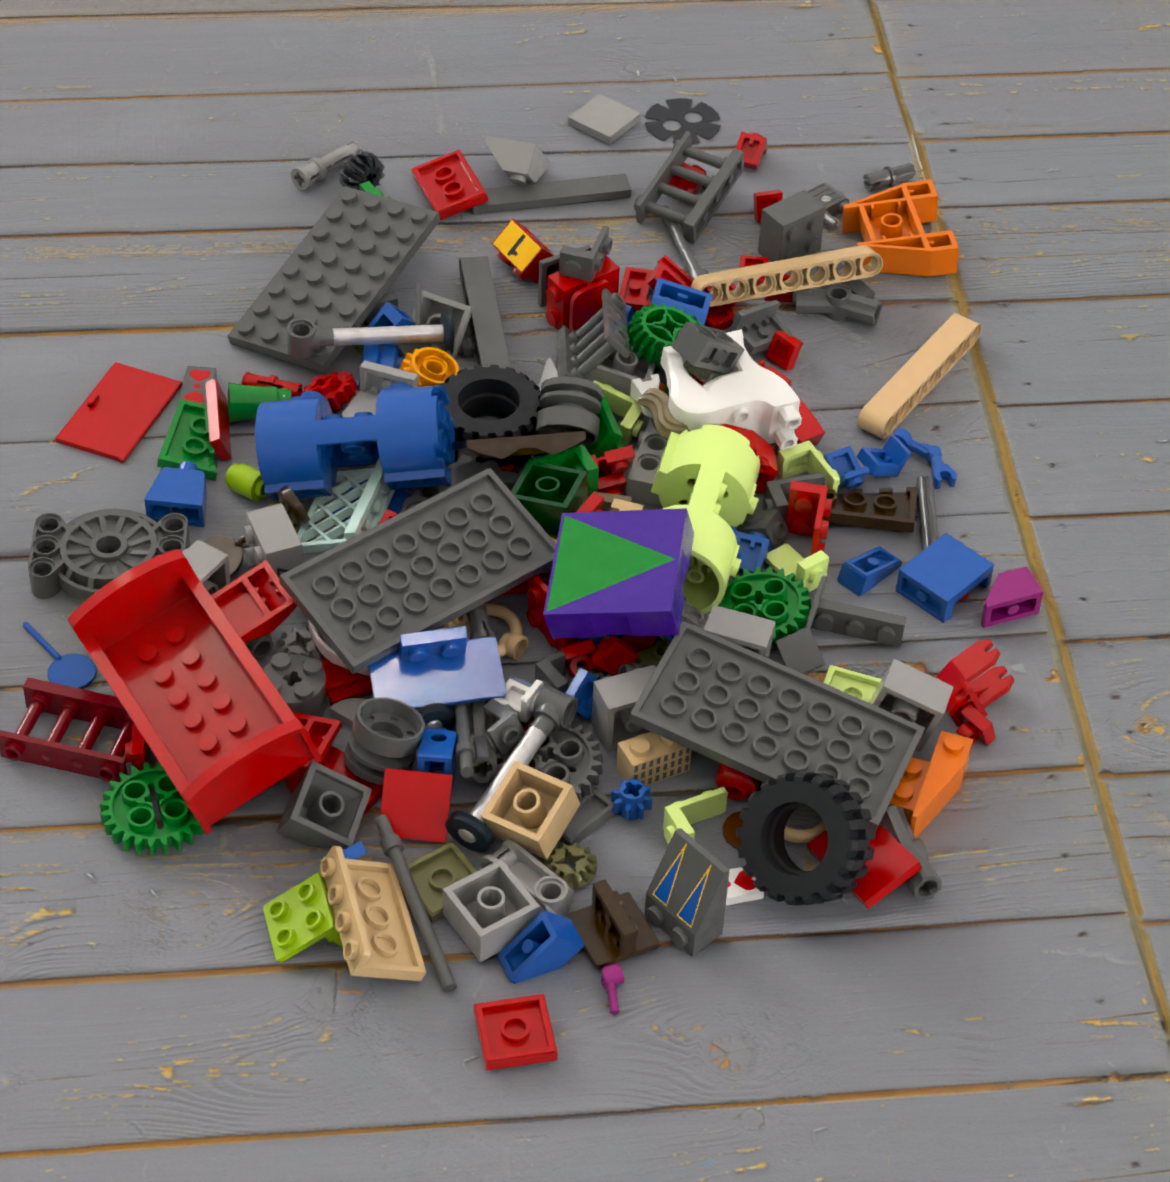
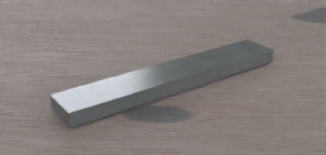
M626 174L485 188L484 190L489 201L472 207L473 214L629 198L631 197V187Z

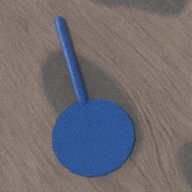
M28 622L23 623V627L55 659L48 668L49 682L83 689L93 682L96 676V666L90 658L81 654L61 656Z

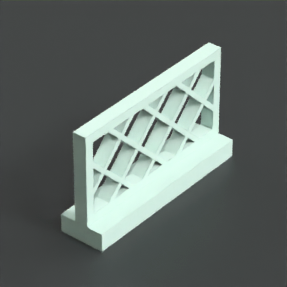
M380 458L374 468L337 471L336 482L342 483L334 488L332 487V496L315 497L307 513L310 521L302 525L297 534L302 543L303 553L328 551L377 526L395 490H391L384 483V472ZM369 479L367 482L363 483L362 485L359 484V483L363 482L364 480ZM349 488H354L353 490L344 494L343 496L341 495L342 493L346 492ZM360 497L359 500L355 501V502L352 503V504L350 503L351 501H353V500H355L356 498ZM333 498L336 499V500L332 501L331 503H329V504L323 506L325 503H327L328 501L332 500ZM345 506V508H343L342 510L338 511V512L335 513V514H332V512H334V511L338 510L339 508ZM352 515L350 519L346 520L345 522H341L345 518ZM325 516L327 517L325 520H323V521L319 522L318 524L314 525L315 522L319 521L320 519L324 518ZM333 525H336V527H334L333 529L329 530L326 533H323V531H325L326 529L332 527ZM341 534H344L343 539H335ZM316 535L318 536L316 539H314V540H312V541H310V542H306V541H308L309 539L313 538L314 536H316Z

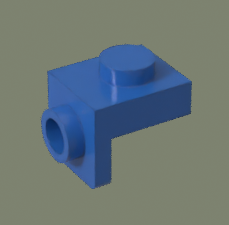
M890 436L883 449L862 447L857 458L864 466H868L869 474L873 476H898L910 457L911 452L897 436Z
M851 446L824 455L825 461L832 469L837 471L840 477L838 489L847 487L850 490L859 487L864 483L863 479L870 472L868 466L860 467Z

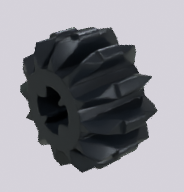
M358 150L355 155H349L347 162H343L344 168L339 171L341 175L339 182L343 187L346 186L360 190L359 184L370 181L376 187L380 185V179L385 176L382 172L385 166L373 153Z

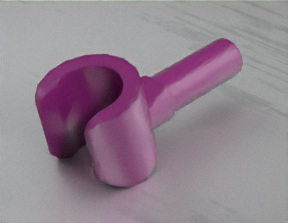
M618 963L604 967L601 976V984L608 993L611 1014L619 1013L615 985L624 983L623 971Z

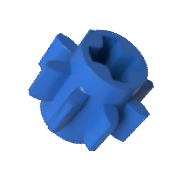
M638 779L620 781V790L612 789L611 801L614 802L613 813H619L626 821L643 819L644 810H652L653 798L650 797V786L645 787Z

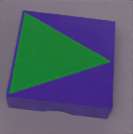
M687 508L562 513L543 612L552 638H585L611 634L631 636L679 635L685 599L683 585L690 565L694 530Z

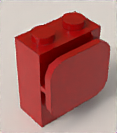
M605 254L602 270L596 272L592 282L559 275V271L549 275L546 290L547 311L545 312L549 325L557 330H560L565 325L571 331H577L602 308L601 291L607 288L612 294L614 292L618 294L620 267Z

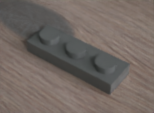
M821 599L811 628L901 647L906 617Z

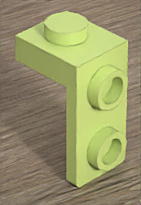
M594 380L593 382L603 389V396L606 397L612 412L624 417L620 424V430L623 435L620 441L628 446L633 436L639 437V433L643 430L645 424L643 421L644 414L640 405L636 404L637 401L633 400L631 396L615 390L608 384H602Z
M810 441L797 444L793 448L778 451L777 467L778 476L781 479L806 471L810 475L823 473L825 477L824 486H828V490L838 492L840 477L837 471L829 466L821 451L817 450Z
M784 544L768 552L765 562L772 566L776 572L783 568L785 577L794 573L795 580L802 579L804 588H808L810 592L818 588L822 576H827L829 556L820 550L804 559L789 544Z
M725 787L708 790L698 796L684 801H676L665 807L663 830L668 845L677 829L681 828L694 839L695 831L691 824L726 811L728 792Z

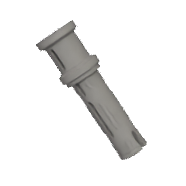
M351 140L322 158H312L308 160L307 165L292 169L291 179L294 185L300 190H306L314 181H322L326 178L328 172L343 165V162H347L350 154L355 155L358 150L362 151L361 146L357 141Z

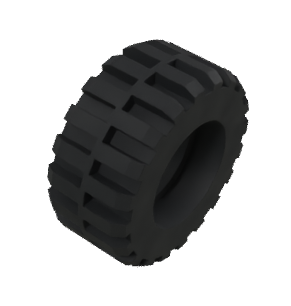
M477 365L470 370L467 368L459 370L456 376L452 374L441 384L445 387L450 403L445 405V408L449 409L450 417H453L455 442L536 435L537 415L542 409L539 399L542 395L537 384L533 380L530 381V378L524 373L520 372L518 374L513 368L509 367L505 369L499 368V365H490V367ZM481 416H495L503 419L495 421H484L475 418ZM456 451V455H455V462H456L457 459H458V452H457V451ZM531 455L508 456L504 459L491 458L489 460L496 461L499 467L513 464L521 466L528 461V458L531 459ZM476 458V462L484 463L488 461Z
M785 773L778 775L777 779L767 780L761 784L762 791H754L748 798V802L751 804L750 807L742 808L739 816L744 821L742 827H737L736 838H741L742 847H738L737 851L739 858H745L746 861L743 870L747 877L754 876L756 878L754 886L760 892L769 891V898L777 902L785 901L787 905L799 906L835 901L842 898L843 893L851 892L858 886L855 879L864 878L869 868L864 864L866 860H873L875 849L870 848V839H876L875 829H869L868 821L873 819L870 810L861 808L860 804L863 803L864 799L858 792H849L851 788L848 783L843 780H835L833 775L826 773ZM804 805L811 807L820 815L828 835L825 856L821 863L812 871H804L796 866L790 859L784 843V831L789 817L798 807Z

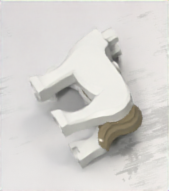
M742 329L726 333L745 349L732 372L718 376L703 386L689 375L686 369L688 361L671 346L663 348L660 362L666 373L669 397L659 389V374L650 375L652 380L642 382L640 378L631 380L630 396L633 400L637 401L636 404L640 405L645 416L654 419L657 431L666 440L669 439L671 431L681 434L685 430L689 432L702 429L704 424H729L753 430L769 444L776 442L780 450L793 448L797 445L798 438L794 430L801 425L802 417L799 414L800 399L785 380L774 372L761 367L750 357L744 346Z

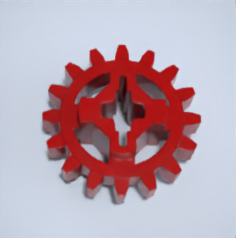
M344 370L338 374L337 371H334L330 375L324 374L322 377L319 375L313 378L311 385L304 386L305 391L299 392L297 395L302 396V393L307 391L319 392L329 402L331 411L336 413L343 409V404L350 402L349 398L356 396L355 391L359 388L351 372L347 373Z

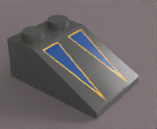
M681 828L677 829L646 892L644 911L646 918L653 926L661 928L669 935L677 947L685 949L691 956H694L723 933L730 869Z

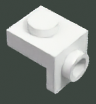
M509 679L505 684L506 697L494 699L504 706L509 704L519 715V720L527 723L533 716L534 702L540 690L544 687V682L537 679L531 687Z

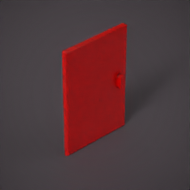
M115 362L56 436V442L124 463L183 383Z

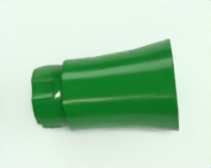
M228 382L229 423L256 420L257 410L262 402L290 400V389L241 385Z

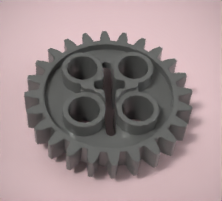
M528 721V726L530 727L533 722ZM571 722L566 728L560 727L557 731H551L527 766L573 785L581 803V793L591 795V785H599L598 775L603 774V757L598 740H593V733L591 731L584 733L582 724L573 729ZM517 745L505 755H496L497 773Z

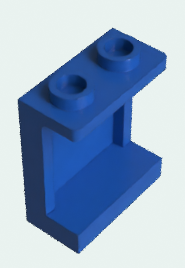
M945 533L899 569L895 591L942 623H945L951 618L953 606L959 599L978 584L984 588L990 585L994 564Z

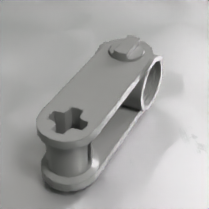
M507 839L502 843V848L494 854L485 855L481 858L482 869L502 859L540 905V914L545 910L567 917L568 906L574 902V890L568 886L564 879L558 877L512 839Z

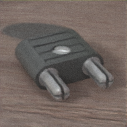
M822 183L806 191L826 207L824 222L833 229L837 228L839 221L834 216L843 212V206L849 204V199L827 183Z

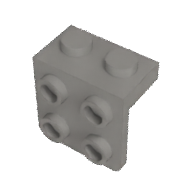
M364 360L359 366L360 391L342 412L343 418L354 417V414L358 412H371L375 415L377 397L381 388H388L393 383H407L413 388L419 387V374Z

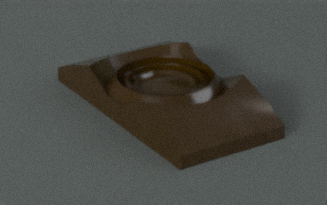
M585 431L465 440L452 442V449L464 455L483 460L491 458L504 459L508 456L520 455L541 456L548 453L554 455L575 446L586 439Z

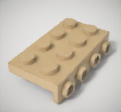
M332 846L328 854L321 861L320 873L325 880L328 902L331 904L335 916V928L339 932L343 945V957L348 963L351 976L421 981L427 972L400 882L392 863L346 859L341 846Z

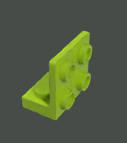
M317 872L263 906L275 958L280 963H283L324 937L329 942H335L343 948L339 932L335 928L333 909L328 902L325 880L320 872Z

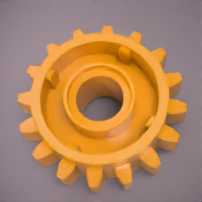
M433 347L414 349L412 354L408 352L399 369L419 374V387L441 385L452 374L456 376L459 366L455 359L445 351Z

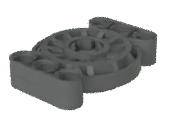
M114 508L89 512L66 524L60 515L44 513L34 523L28 562L32 593L37 598L48 599L54 597L63 589L73 597L86 601L99 589L135 566L175 549L183 551L189 548L190 538L187 518L180 513H169L156 522L142 513Z

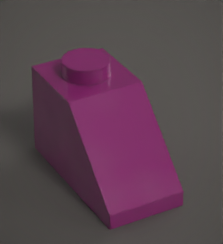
M1027 567L1008 570L998 574L984 604L980 623L983 628L1039 613L1044 592Z

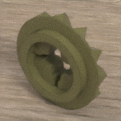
M576 841L571 846L561 842L559 847L553 849L547 860L543 859V864L558 877L564 879L571 889L587 885L593 880L597 872L596 856L591 854L589 846L579 847ZM565 858H568L571 860L572 863H575L574 872L568 864H565Z

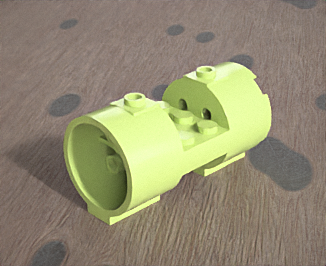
M704 424L702 429L689 432L685 430L681 434L671 431L650 491L659 495L663 509L687 508L694 530L690 565L684 580L683 593L690 606L700 610L703 614L710 612L713 605L718 606L721 603L729 577H736L741 564V559L736 558L740 545H737L736 536L729 525L737 527L739 524L743 525L747 514L753 515L759 499L754 497L760 471L759 455H755L749 446L750 441L742 434L730 428L713 424Z

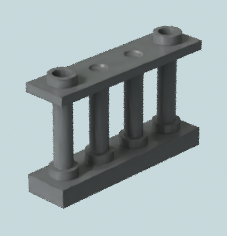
M686 131L683 137L675 142L671 154L644 193L636 198L634 210H636L637 222L642 224L649 212L676 222L684 228L685 240L694 244L744 171V152L734 148L730 155L724 159L693 148L691 132ZM689 157L720 170L715 176L709 177L682 167L681 164ZM675 175L705 186L707 189L703 194L697 196L668 184ZM664 194L693 205L694 208L685 215L659 205L656 202Z
M607 288L601 291L602 308L577 331H571L565 325L557 331L558 377H577L587 380L586 376L615 350L625 359L630 355L626 303L616 292L612 294Z

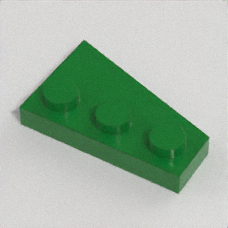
M180 398L159 454L157 467L179 468L183 461H191L197 465L199 471L205 473V479L216 481L215 452L209 442L207 405Z

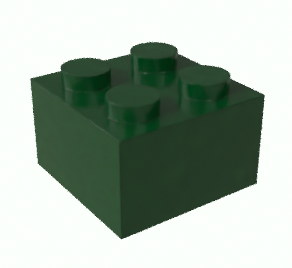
M529 460L511 492L546 533L558 536L562 513H576L588 499L587 471Z

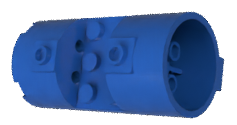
M393 383L388 388H381L377 397L375 415L371 412H358L354 414V417L343 418L341 415H333L327 399L316 391L303 392L302 396H295L290 400L262 402L256 414L255 442L259 470L265 485V494L272 501H279L278 492L286 485L298 499L332 496V487L336 482L338 468L376 465L379 458L384 472V483L391 490L451 485L452 469H447V466L455 462L456 451L452 449V442H455L453 417H450L449 409L445 408V405L450 403L445 387L443 385L413 388L407 383Z

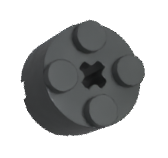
M277 653L273 655L271 661L263 668V671L291 711L322 717L327 708L325 672L321 661L317 658L298 654Z

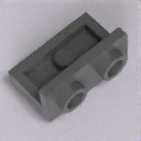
M777 300L768 303L763 302L747 310L742 309L734 316V322L729 332L742 329L744 346L749 355L767 350L776 331L782 330L789 336H792V333L775 316L780 306Z

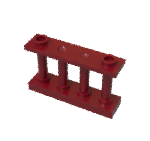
M27 678L23 685V691L28 710L16 733L0 730L1 757L100 778L107 782L116 781L120 783L119 773L122 772L128 775L126 758L123 755L125 753V743L131 741L132 724L134 722L116 696ZM41 712L59 715L47 740L29 737ZM72 719L90 722L78 747L60 743ZM103 726L121 729L109 754L92 751Z

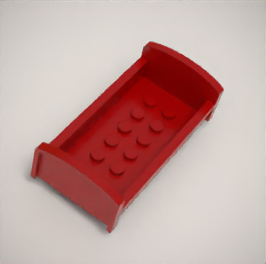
M180 549L151 558L118 576L90 596L69 616L68 622L207 835L212 832L211 825L312 759L316 763L323 760L301 721L293 714L193 571Z

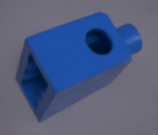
M183 461L179 468H162L145 496L146 516L158 522L169 513H180L187 518L188 526L204 527L207 499L205 473L199 471L197 465L191 461Z
M447 728L426 729L423 732L419 747L417 771H441V773L453 774L452 801L457 765L455 758L457 733Z

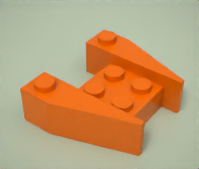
M932 179L906 182L843 206L842 233L861 231L864 242H858L856 246L866 245L882 257L883 267L879 273L929 277L957 273L959 246L953 231L925 234L922 227L923 223L935 222L937 217L938 194ZM871 256L864 259L863 266L870 262Z
M941 730L931 762L911 758L889 806L896 805V807L903 808L915 838L919 836L961 788L969 763L973 739Z

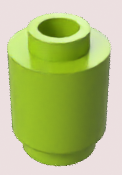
M235 463L229 467L225 475V483L229 486L230 490L255 502L267 496L260 470L245 463Z

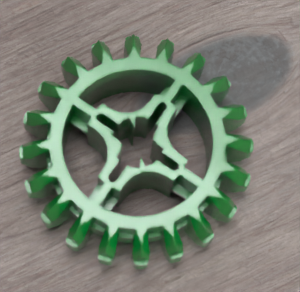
M651 303L649 307L642 306L640 311L635 312L628 326L629 344L632 345L631 351L637 352L638 358L647 359L648 364L654 363L660 368L662 366L660 362L663 348L672 346L678 332L686 321L701 325V322L695 321L694 315H687L685 309H675L674 305L667 307L664 303L660 306Z

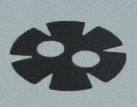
M668 99L666 103L670 109L656 103L645 114L646 118L659 120L646 122L645 126L648 131L663 141L674 134V144L683 137L686 131L691 132L692 144H697L700 141L696 133L706 139H711L718 133L721 127L718 124L708 123V121L720 120L719 114L712 107L700 102L691 108L692 99ZM689 112H697L702 115V120L692 123L686 121L684 116ZM667 120H676L680 122L681 128L674 131L667 130L663 127V123Z

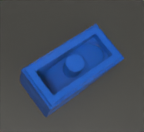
M879 546L843 562L837 581L857 596H860L902 565V561Z

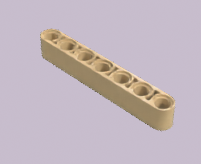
M860 245L700 275L693 280L691 288L703 291L706 287L712 286L709 293L712 294L709 307L872 277L881 271L883 260L872 248ZM871 256L870 262L863 266L864 259ZM845 261L843 268L836 271L837 265ZM818 266L817 272L809 276L811 269ZM792 271L790 278L783 281L784 274ZM765 276L764 282L756 286L757 279ZM734 281H739L738 286L734 290L729 291L730 285Z
M954 313L863 407L857 419V427L881 439L887 438L976 343L981 332V324Z

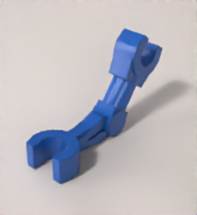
M902 428L896 429L893 436H897L908 450L922 458H926L928 463H931L933 467L931 477L936 489L940 488L942 479L947 480L950 487L955 486L957 474L948 464L943 463L941 449L938 446H930L914 441L907 430Z

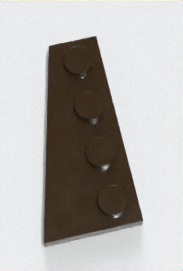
M906 487V492H893L892 488H879V493H863L862 489H850L845 494H837L835 490H828L827 499H832L830 517H824V520L836 525L845 524L913 533L917 487Z

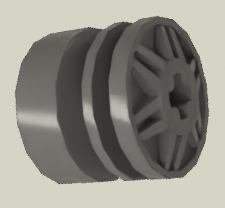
M567 376L549 378L541 383L542 396L539 399V404L542 409L537 415L536 435L585 431L586 439L573 447L580 445L587 447L595 444L598 441L600 420L597 415L601 412L600 402L603 399V389L598 384L589 380Z
M375 697L363 701L358 706L352 732L345 749L343 759L347 768L357 777L378 785H383L386 767L412 770L416 750L419 748L425 728L422 715L412 706L392 698Z

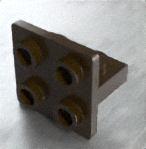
M606 879L593 883L592 905L568 914V918L572 920L585 945L583 948L596 969H602L659 946L657 936L629 892L619 894L616 890L612 891Z

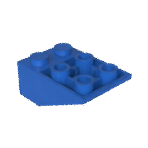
M658 278L649 306L651 303L657 306L664 303L667 307L674 305L675 309H685L687 315H694V320L701 322V325L704 326L712 294Z

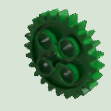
M756 566L754 573H750L745 568L743 569V576L740 577L737 574L736 577L732 576L733 581H728L724 597L718 605L776 621L771 645L777 648L774 641L798 632V628L805 627L806 619L811 609V599L808 588H804L803 580L796 581L794 573L785 577L783 568L777 573H773L772 566H769L766 572H761L760 567Z
M159 761L155 768H151L147 762H144L143 770L141 771L132 766L131 775L129 776L120 772V783L110 781V791H103L104 801L100 802V816L102 825L105 827V834L112 835L114 844L122 842L124 851L135 846L136 855H140L144 849H149L150 856H154L156 849H161L164 855H168L169 847L174 846L175 849L181 851L182 841L193 844V834L200 836L203 834L201 825ZM150 787H153L156 792L163 829H158L149 791Z

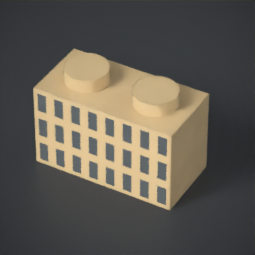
M650 731L618 743L616 769L624 781L638 779L646 787L689 771L692 750Z

